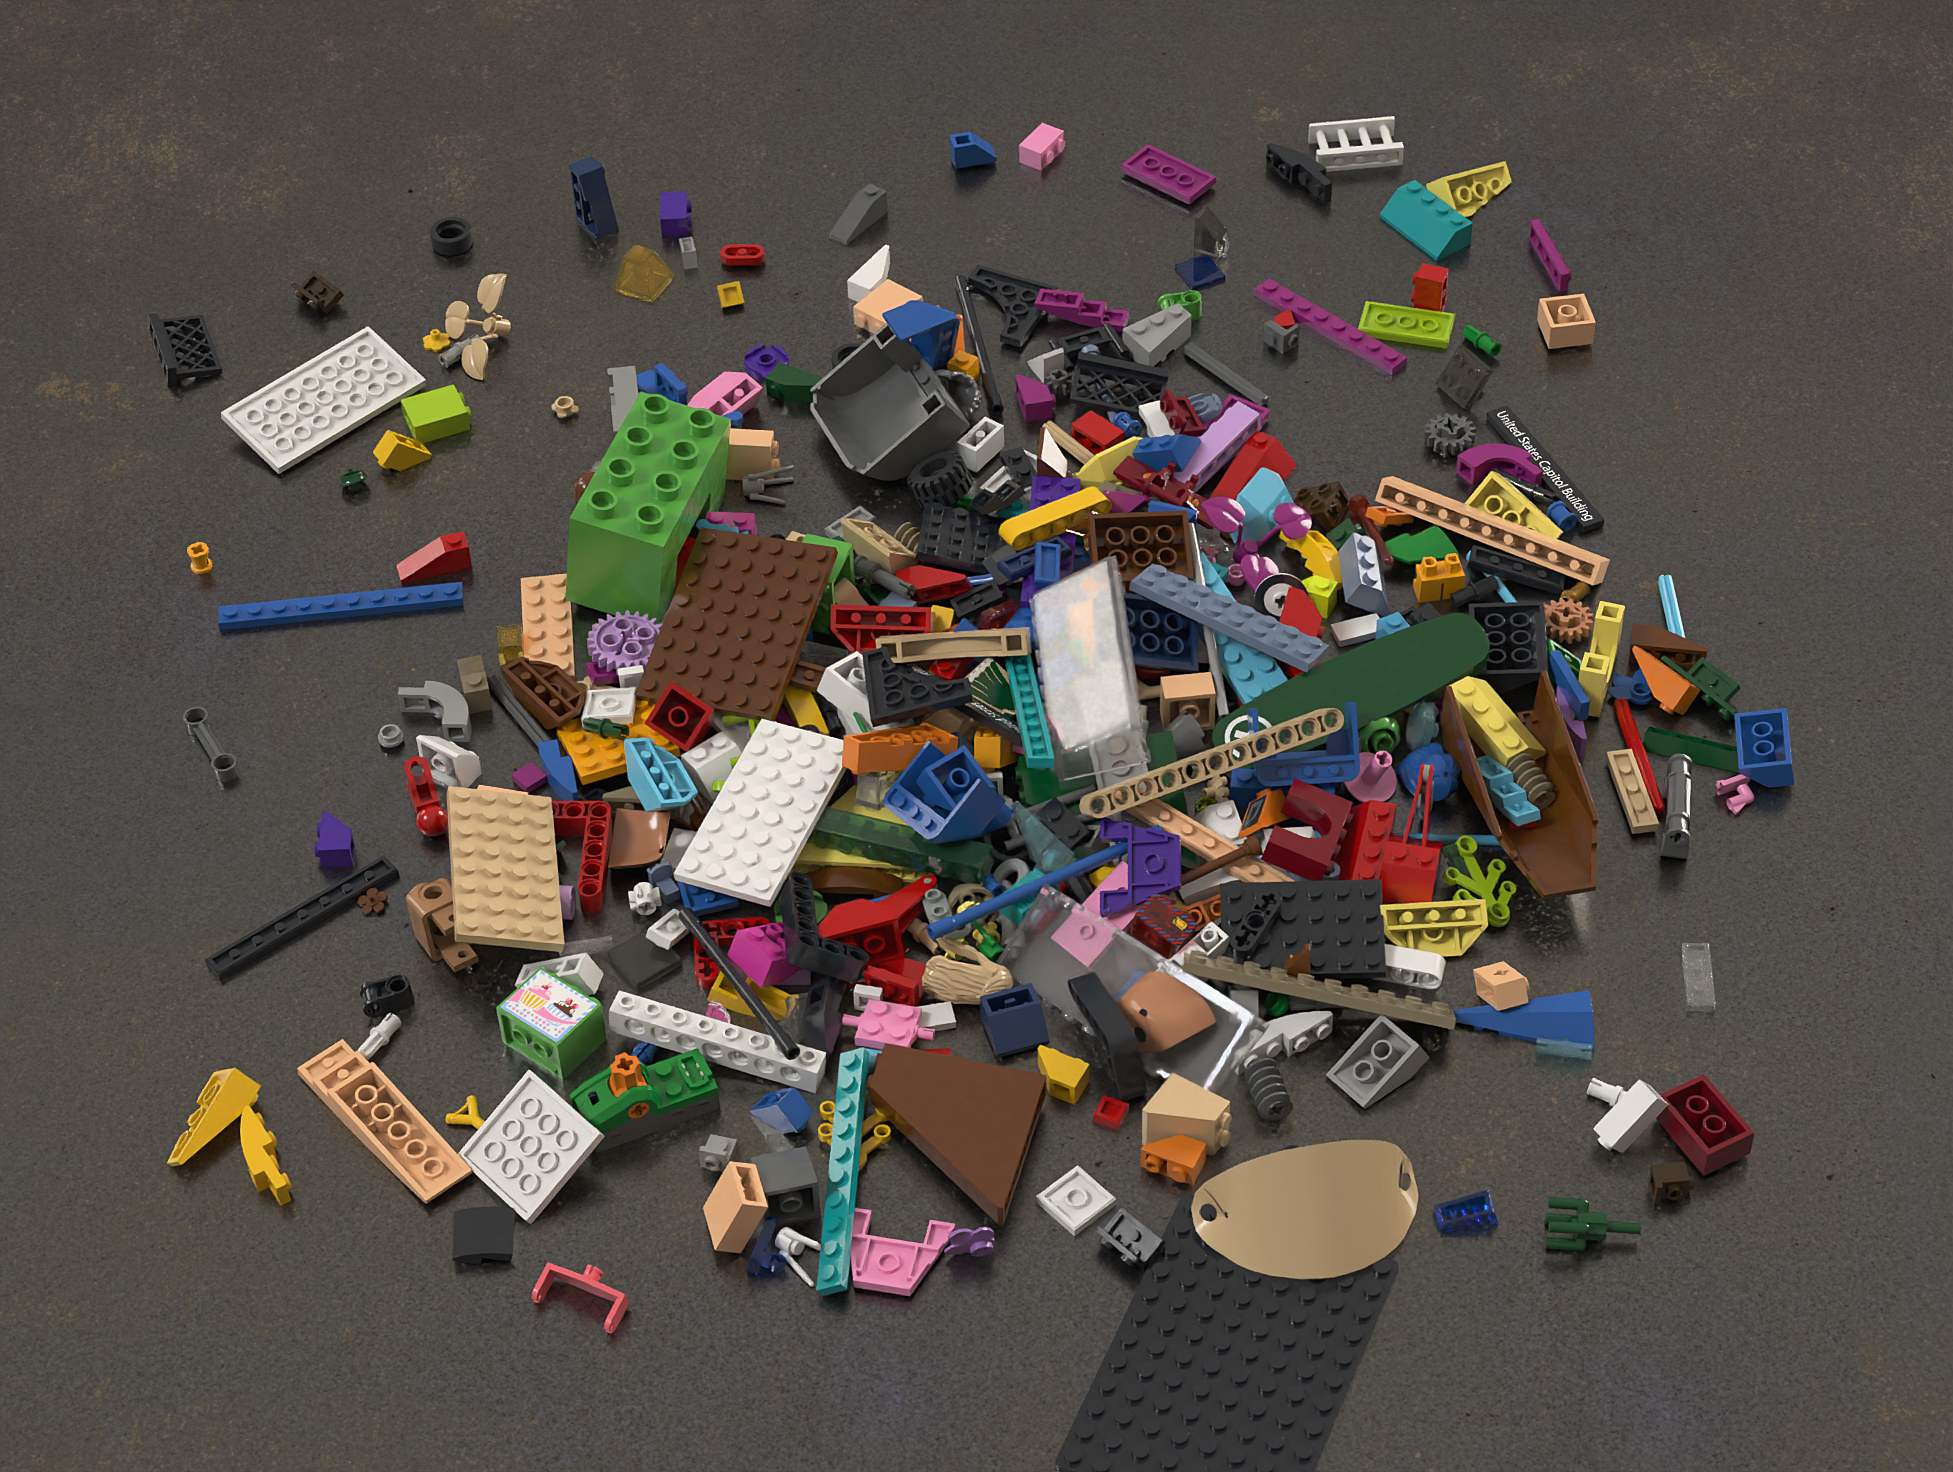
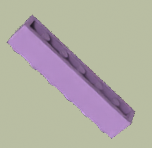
M1239 401L1228 408L1217 422L1212 423L1209 429L1202 436L1198 437L1202 441L1184 471L1174 473V478L1185 483L1187 480H1190L1192 474L1197 475L1199 480L1193 491L1196 493L1242 448L1256 430H1261L1260 413Z

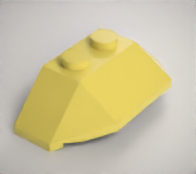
M1131 437L1096 454L1081 468L1079 473L1072 475V478L1080 479V491L1089 487H1096L1098 489L1104 480L1130 489L1134 488L1119 480L1113 475V472L1128 455L1134 458L1132 452L1142 438Z
M1485 899L1380 905L1381 915H1383L1384 935L1395 946L1436 953L1442 957L1462 956L1488 926Z

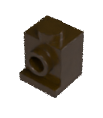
M1685 1162L1651 1165L1648 1183L1654 1205H1659L1663 1199L1677 1200L1687 1198L1688 1191L1694 1190V1177L1692 1173H1688Z

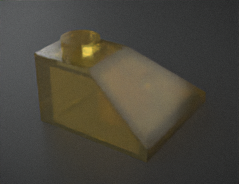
M634 244L622 258L614 291L654 302L673 280L675 273L654 250Z

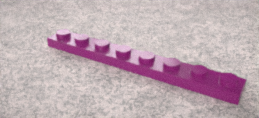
M1267 279L1254 289L1255 297L1281 312L1291 310L1295 320L1391 375L1407 364V357L1271 279Z

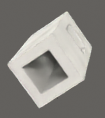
M1638 1080L1593 1128L1600 1135L1598 1141L1609 1151L1615 1149L1623 1153L1669 1104L1650 1085Z

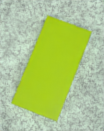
M1366 301L1358 329L1376 339L1447 349L1455 322V314Z

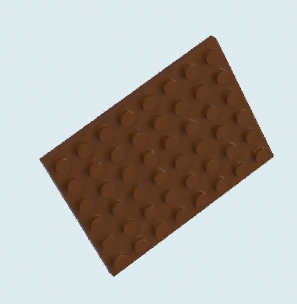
M701 527L644 669V674H642L634 694L637 700L657 703L670 681H673L712 707L714 713L760 721L765 719L775 722L837 558L838 551L836 547Z

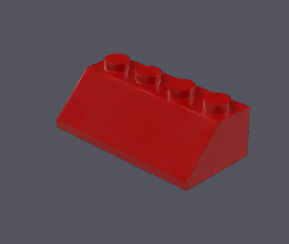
M1369 800L1350 808L1349 812L1354 815L1342 844L1337 843L1341 845L1336 860L1332 859L1340 867L1338 880H1374L1381 878L1387 840L1393 834L1395 828L1397 804Z

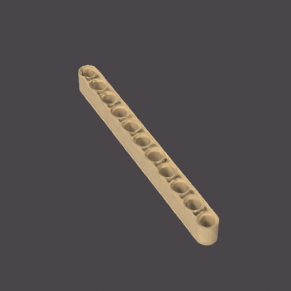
M1335 708L1315 710L1087 794L1080 801V811L1085 817L1089 818L1109 816L1338 731L1343 726L1344 716L1341 711ZM1327 714L1331 717V724L1329 726L1325 723ZM1304 722H1306L1308 725V732L1306 735L1302 731V726ZM1281 731L1285 733L1286 737L1283 743L1279 740ZM1258 739H1260L1262 742V749L1260 752L1256 749V742ZM1235 748L1239 750V758L1237 760L1233 758L1232 754ZM1212 756L1216 759L1214 769L1209 765V760ZM1188 765H1191L1193 768V774L1190 778L1186 775ZM1165 773L1168 774L1170 779L1167 786H1164L1162 783ZM1141 782L1146 785V792L1143 795L1140 794L1138 789ZM1117 791H1120L1123 797L1119 804L1115 801ZM1096 799L1099 803V808L1094 813L1091 809V803Z

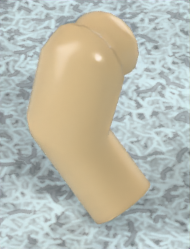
M1131 678V694L1139 700L1159 698L1160 685L1148 687L1138 678Z

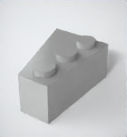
M1177 303L1123 328L1122 342L1129 351L1128 355L1138 364L1154 367L1158 362H1163L1171 350L1175 351L1191 337V314Z
M635 366L607 368L614 438L639 395Z

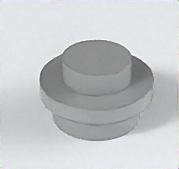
M394 724L383 726L378 734L379 743L384 747H395L404 739L402 730Z

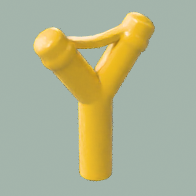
M473 1095L467 1097L466 1104L460 1110L446 1115V1123L453 1125H472L479 1129L485 1122L480 1118L478 1101ZM468 1108L469 1115L462 1114Z

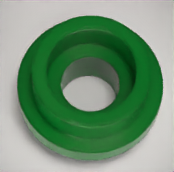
M1273 991L1269 993L1264 1003L1268 1014L1273 1017H1279L1286 1013L1289 1008L1290 997L1287 994Z

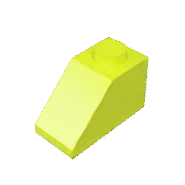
M1317 575L1301 581L1305 585L1308 597L1322 617L1327 619L1337 604L1338 582Z

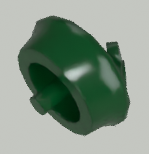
M350 468L348 473L340 476L339 485L349 486V491L357 492L363 487V484L360 482L367 479L368 476L362 469L353 471Z

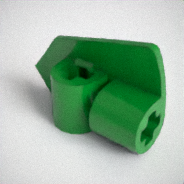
M1432 526L1413 536L1408 533L1402 534L1386 541L1384 545V556L1406 562L1409 565L1422 562L1423 557L1430 556L1439 561L1445 560L1447 554L1456 553L1459 558L1458 551L1438 526Z

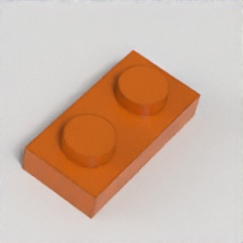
M1390 506L1368 507L1365 515L1373 519L1374 524L1381 527H1387L1388 524L1402 526L1403 523H1413L1415 517Z

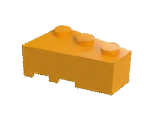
M978 726L974 736V759L984 772H995V768H1002L1018 761L1020 754L1012 752V742L985 726Z

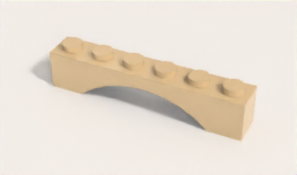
M1030 627L880 636L876 639V649L887 647L889 656L894 663L957 657L1028 655L1031 653Z

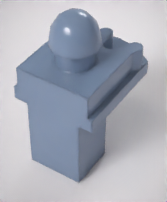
M667 860L661 864H651L646 870L649 876V883L653 888H659L660 896L666 905L680 899V890L674 883L672 864Z

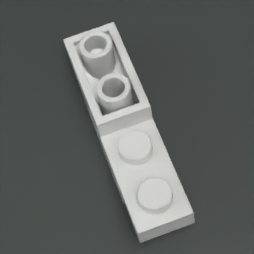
M1330 1011L1302 1012L1271 1020L1247 1031V1043L1232 1051V1069L1237 1075H1240L1246 1071L1251 1063L1262 1058H1272L1281 1050L1288 1057L1296 1052L1305 1050L1310 1044L1319 1039L1326 1038L1332 1032L1333 1014Z

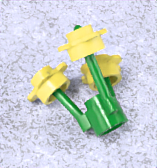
M967 901L957 909V912L960 913L980 903L975 904L974 901ZM978 920L971 922L976 927L973 937L977 940L976 947L978 951L984 954L990 961L996 964L1002 963L1005 959L1006 951L998 944L1000 942V934L996 931V923L989 922L987 925L982 926ZM965 937L956 940L948 939L968 945V942L964 940ZM944 949L946 951L944 957L949 960L952 958L961 960L964 957L953 953L951 950Z

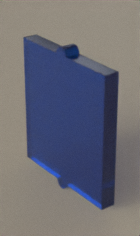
M1208 254L1194 259L1189 258L1187 261L1175 264V269L1192 290L1211 286L1213 283L1225 280L1226 277Z

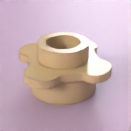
M568 396L559 397L552 405V410L558 413L559 418L569 417L572 413L579 411L578 406L574 405L573 399Z

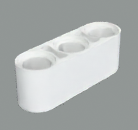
M1385 944L1386 978L1373 979L1426 989H1436L1441 985L1446 961L1441 955Z

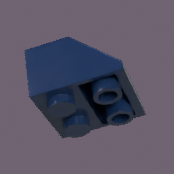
M1032 983L980 996L981 1020L997 1058L1049 1044L1041 1004Z

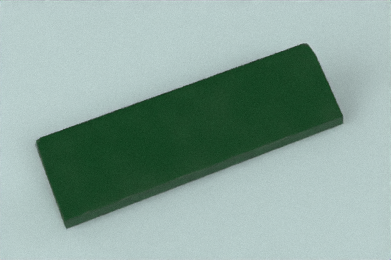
M1651 726L1645 732L1643 745L1646 752L1667 757L1675 754H1685L1692 759L1693 763L1739 773L1737 746Z

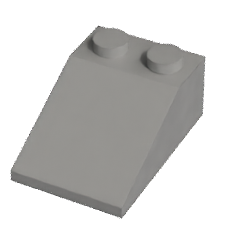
M1381 1014L1326 1076L1366 1109L1412 1078L1430 1057L1414 1040Z

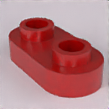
M757 244L726 245L720 250L721 261L728 266H756L765 260L764 248Z

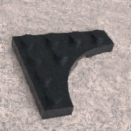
M977 265L968 277L969 285L990 294L999 302L1005 312L1006 322L1000 334V342L1020 348L1046 313L1036 308L1034 304L1040 289L1059 290V287Z
M887 647L862 653L870 720L873 727L973 702L971 684L968 677L957 680L936 681L935 684L924 683L921 681V678L901 673L891 660Z

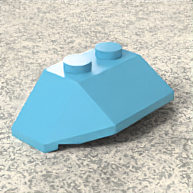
M1260 468L1237 496L1236 501L1245 511V517L1241 521L1243 524L1242 541L1250 539L1257 542L1261 540L1273 528L1279 525L1273 517L1275 508L1282 503L1294 504L1280 475L1267 468ZM1238 529L1234 533H1230L1234 543L1237 541Z
M649 737L625 739L624 747L628 780L646 812L681 807L697 796L698 790L680 759L666 749L655 745V741Z

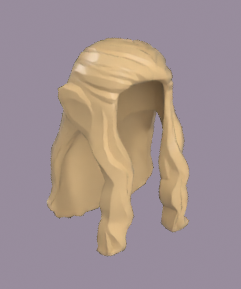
M942 937L938 942L941 948L978 961L981 965L953 961L937 955L926 962V968L922 976L923 989L930 995V998H937L945 1002L951 1001L953 1004H980V996L1011 989L1013 985V978L1006 967L990 961L974 947L948 940L946 937Z

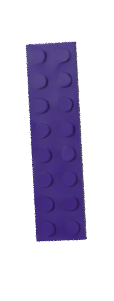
M1033 476L1029 511L1079 492L1080 479ZM1077 528L1057 535L1072 548V556L1060 560L1059 589L1035 587L1034 572L1023 576L1020 609L1068 611V608L1071 606Z

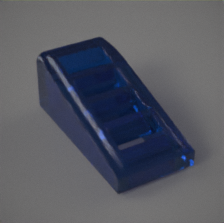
M1488 1190L1433 1206L1441 1232L1483 1227L1498 1223ZM1484 1207L1485 1211L1480 1212L1479 1208ZM1473 1209L1474 1214L1469 1215L1467 1210ZM1456 1211H1462L1463 1217L1457 1218ZM1450 1212L1452 1220L1446 1221L1444 1213Z

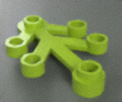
M1460 836L1455 843L1459 850L1457 854L1458 857L1461 856L1473 880L1461 874L1454 867H1448L1442 875V879L1448 885H1455L1457 883L1480 895L1482 899L1486 900L1488 923L1495 927H1503L1510 919V911L1507 904L1509 899L1515 894L1516 886L1511 881H1504L1498 889L1500 896L1496 901L1492 891L1498 878L1506 869L1504 862L1499 859L1492 860L1487 868L1488 875L1485 880L1473 855L1477 850L1476 841L1470 836ZM1459 889L1453 896V901L1462 900L1459 896L1465 900H1477L1465 889Z

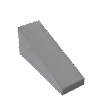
M693 237L679 239L684 269L698 268Z

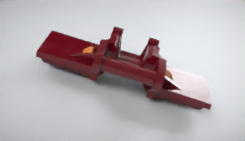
M1129 455L1114 470L1113 475L1141 491L1143 495L1153 494L1171 505L1197 510V524L1206 529L1212 530L1214 528L1205 510L1201 507V504L1207 499L1193 492L1199 480L1197 475L1192 474L1189 481L1187 480L1185 483H1182L1174 478L1177 464L1172 461L1168 463L1167 468L1163 467L1160 472H1157Z

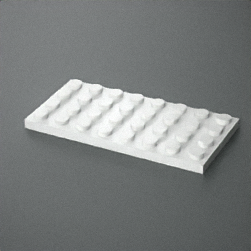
M368 326L222 411L221 419L280 474L400 402L401 399L425 387L426 379Z
M761 719L673 873L675 880L771 907L846 770V767L842 766L843 740Z

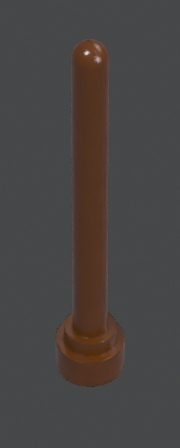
M1253 835L1245 839L1244 843L1240 844V848L1182 874L1181 887L1244 857L1246 859L1250 857L1254 859L1263 855L1257 838Z

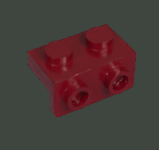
M1170 389L1165 390L1160 400V410L1164 413L1169 427L1173 430L1174 434L1191 437L1202 436L1205 429L1188 397H1174Z

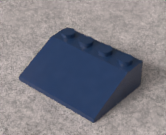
M1101 590L1093 601V628L1100 662L1193 673L1198 672L1197 621L1142 595Z

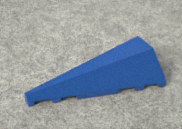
M1589 990L1528 999L1529 1003L1497 1011L1491 1005L1453 1010L1456 1017L1455 1025L1456 1023L1472 1025L1474 1030L1482 1031L1483 1028L1499 1031V1035L1538 1043L1546 1040L1560 1043V1047L1563 1048L1575 1046L1585 1048L1587 1053H1594L1593 1009Z

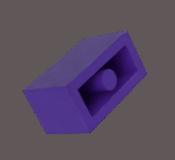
M687 191L660 192L662 237L688 235V226H692V200H687Z

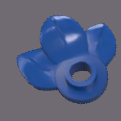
M1641 668L1636 671L1633 678L1613 673V687L1607 691L1613 698H1625L1627 701L1641 705L1647 704L1653 699V693Z

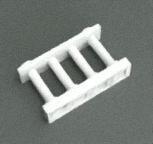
M1394 116L1309 124L1308 142L1309 144H1319L1320 150H1317L1316 161L1326 168V172L1403 165V143H1393L1391 136H1394ZM1382 137L1384 144L1371 145L1369 138ZM1361 139L1363 146L1350 147L1348 140ZM1340 141L1341 148L1329 149L1327 142Z

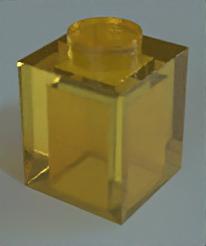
M521 624L497 626V650L500 665L509 664L520 657H524Z

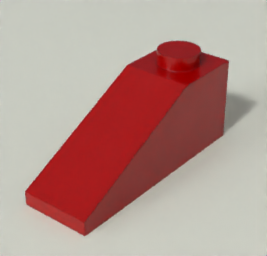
M464 531L440 536L398 563L396 567L401 584L472 568L469 546Z
M921 565L897 570L896 577L915 586V594L913 596L910 595V599L917 602V605L959 596L974 589L964 574Z

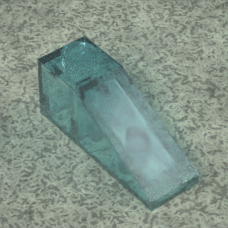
M1014 801L1011 804L1031 860L1036 864L1033 868H1037L1045 875L1063 868L1075 854L1018 801Z

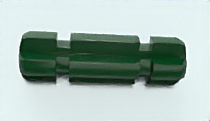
M1451 843L1444 846L1441 851L1444 858L1449 860L1447 862L1448 867H1454L1461 874L1470 876L1462 857H1458L1457 853H1459L1457 845ZM1457 885L1458 890L1465 889L1468 892H1471L1469 889L1461 885Z

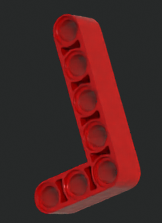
M552 801L555 836H584L578 881L581 909L586 913H597L603 908L614 828L611 806L604 801Z

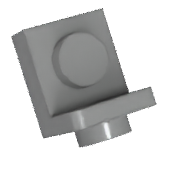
M710 1134L706 1146H701L699 1149L700 1166L711 1171L724 1172L729 1161L732 1162L738 1148L737 1140Z

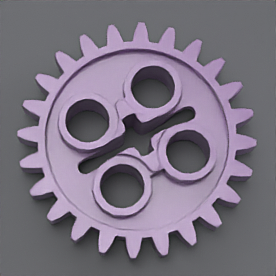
M626 610L625 615H621L617 611L616 617L607 614V621L598 619L599 625H592V631L588 632L589 638H587L589 656H592L593 662L599 663V668L607 666V672L616 669L617 675H619V668L643 665V669H645L662 624H657L656 618L648 620V614L640 617L639 611H636L634 615H630L629 610Z

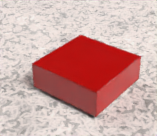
M1103 1095L1093 1114V1122L1119 1130L1129 1111V1104Z

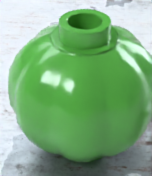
M1388 716L1377 721L1372 720L1370 724L1358 732L1363 752L1376 754L1379 751H1386L1391 754L1400 741L1398 722L1393 717L1389 718Z

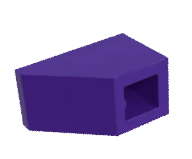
M323 812L321 823H317L319 842H315V857H320L322 868L353 866L355 843L352 830L329 812Z

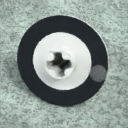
M1285 573L1271 575L1265 578L1255 591L1254 604L1256 611L1265 616H1272L1279 622L1289 587L1304 590L1308 596L1307 589L1301 580L1293 575Z

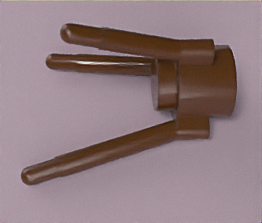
M700 792L697 793L696 797L701 808L694 798L689 801L694 808V811L689 816L690 824L682 818H673L674 821L690 831L697 832L709 812Z

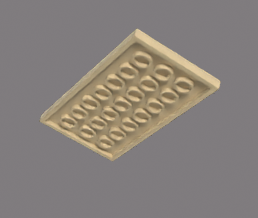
M448 786L447 811L455 942L562 952L564 948V933L551 797Z

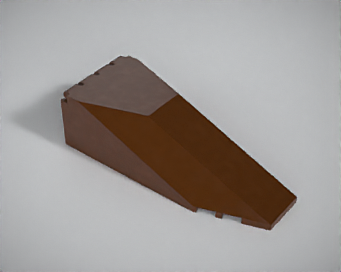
M1541 671L1534 710L1516 713V717L1546 750V755L1534 761L1542 769L1543 775L1547 776L1548 782L1552 783V792L1556 795V798L1549 806L1540 810L1541 819L1536 820L1535 828L1510 829L1509 819L1490 801L1476 758L1486 756V754L1467 733L1452 686H1446L1440 720L1443 731L1442 740L1447 753L1459 764L1460 776L1495 839L1542 899L1595 891L1597 875L1596 849L1598 844L1597 824L1599 816L1547 671Z

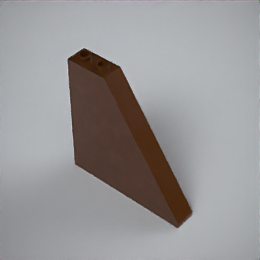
M885 1043L882 1053H878L876 1056L874 1075L870 1074L867 1080L866 1089L870 1091L871 1103L997 1224L1003 1225L1047 1093L1046 1075Z

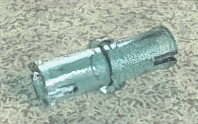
M1537 1037L1536 1055L1558 1056L1560 1060H1566V1058L1592 1060L1593 1044L1570 1042L1568 1038L1553 1040Z

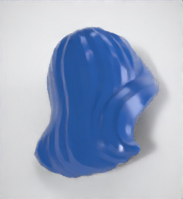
M1436 742L1408 754L1399 768L1394 771L1396 775H1400L1405 787L1415 795L1421 764L1435 766L1433 802L1442 801L1450 797L1457 790L1459 784L1457 779L1460 774L1459 764L1450 754H1444L1441 745Z

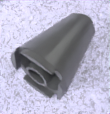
M1187 711L1181 713L1161 731H1172L1178 761L1211 749L1209 743L1203 744L1205 734L1195 718L1188 714Z

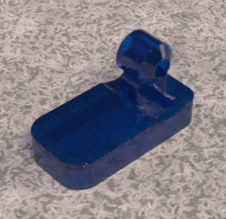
M767 1215L746 1268L747 1271L757 1274L760 1266L770 1268L774 1273H781L787 1263L786 1257L782 1254H775L766 1250L778 1219Z

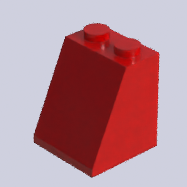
M670 681L644 724L687 752L701 744L714 723V709L673 681Z

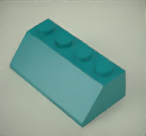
M1416 180L1399 187L1380 213L1382 220L1436 261L1471 244L1473 223Z

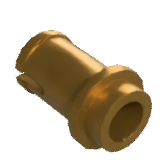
M1580 581L1570 590L1563 591L1560 598H1563L1565 602H1568L1571 598L1573 603L1577 604L1579 600L1590 593V588L1586 582Z

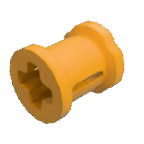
M203 542L191 544L187 548V553L192 560L191 570L196 574L209 572L213 565L212 561L208 558L209 548L207 544Z

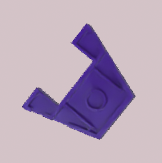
M1108 817L1100 818V840L1102 843L1128 842V889L1100 891L1101 917L1116 914L1151 901L1148 899H1156L1181 889L1180 835L1148 827L1144 829L1133 826L1132 823L1112 821Z

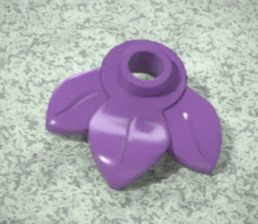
M979 1227L975 1231L965 1228L955 1230L948 1235V1240L952 1245L947 1247L944 1253L959 1255L970 1251L971 1255L975 1257L988 1255L994 1250V1231L988 1227Z

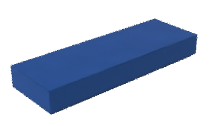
M1552 651L1550 653L1548 670L1578 721L1586 720L1589 713L1590 700L1561 651Z

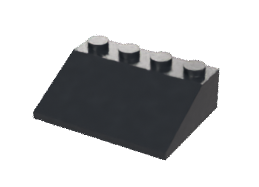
M1544 601L1469 604V616L1473 617L1481 625L1490 642L1487 665L1474 678L1487 681L1497 694H1501L1540 679L1541 671H1547L1548 674Z

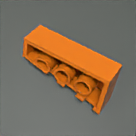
M928 723L845 735L843 740L842 766L852 770V773L857 775H865L867 772L905 770L927 741L947 756L957 750L958 737Z

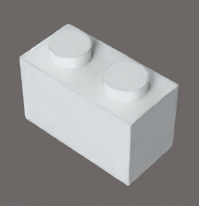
M984 417L957 442V453L960 454L968 469L978 472L1004 448V425Z

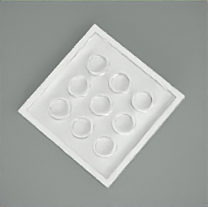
M528 1070L458 1155L482 1181L510 1207L514 1208L524 1220L532 1224L605 1136L535 1073Z

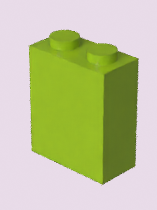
M454 384L401 399L404 418L414 439L425 443L470 430L469 420L472 419L469 406H464L462 392H457Z

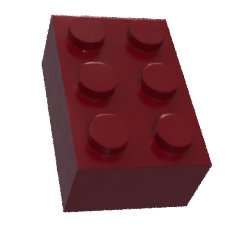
M1704 1074L1660 1094L1669 1105L1655 1119L1703 1175L1709 1174L1751 1153L1754 1131Z

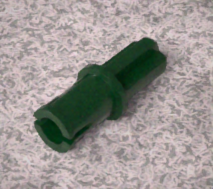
M589 717L582 721V729L585 732L598 734L601 738L611 737L624 741L627 739L626 736H629L628 725L614 723L608 718L600 720Z

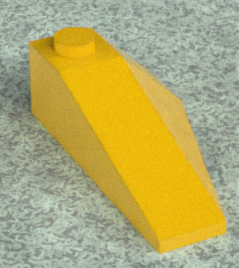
M236 1068L214 1072L196 1102L201 1105L194 1114H191L187 1121L190 1126L189 1131H185L179 1137L167 1164L170 1166L182 1165L243 1112V1107L247 1105L252 1107L258 1099V1094L256 1093L261 1085Z

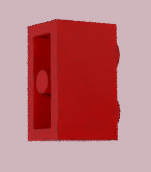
M1422 263L1419 272L1415 271L1412 284L1415 285L1411 296L1414 308L1443 311L1446 305L1449 269Z
M1091 410L1071 423V437L1094 455L1124 441L1125 432L1121 428L1116 427Z

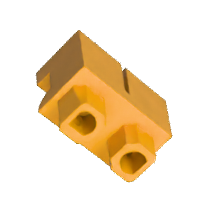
M1456 553L1447 554L1445 561L1439 562L1432 556L1423 557L1421 564L1416 565L1417 577L1413 581V588L1419 603L1440 600L1441 596L1442 599H1450V593L1465 588V574Z

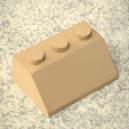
M842 518L841 527L844 541L853 544V555L855 557L863 555L867 557L868 561L881 564L884 571L896 576L897 570L917 566L919 560H915L916 554L873 522Z

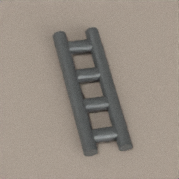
M1092 784L1056 798L1065 806L1078 800L1081 801L1085 795L1095 792L1096 789ZM1050 800L1012 813L1007 824L998 828L1006 827L1011 837L1010 840L1004 841L1007 851L1054 835L1035 814ZM1091 803L1092 811L1094 813L1097 812L1098 808H1094L1093 804ZM1082 813L1075 816L1082 824L1098 819L1085 817ZM1031 818L1036 830L1021 835L1016 823Z

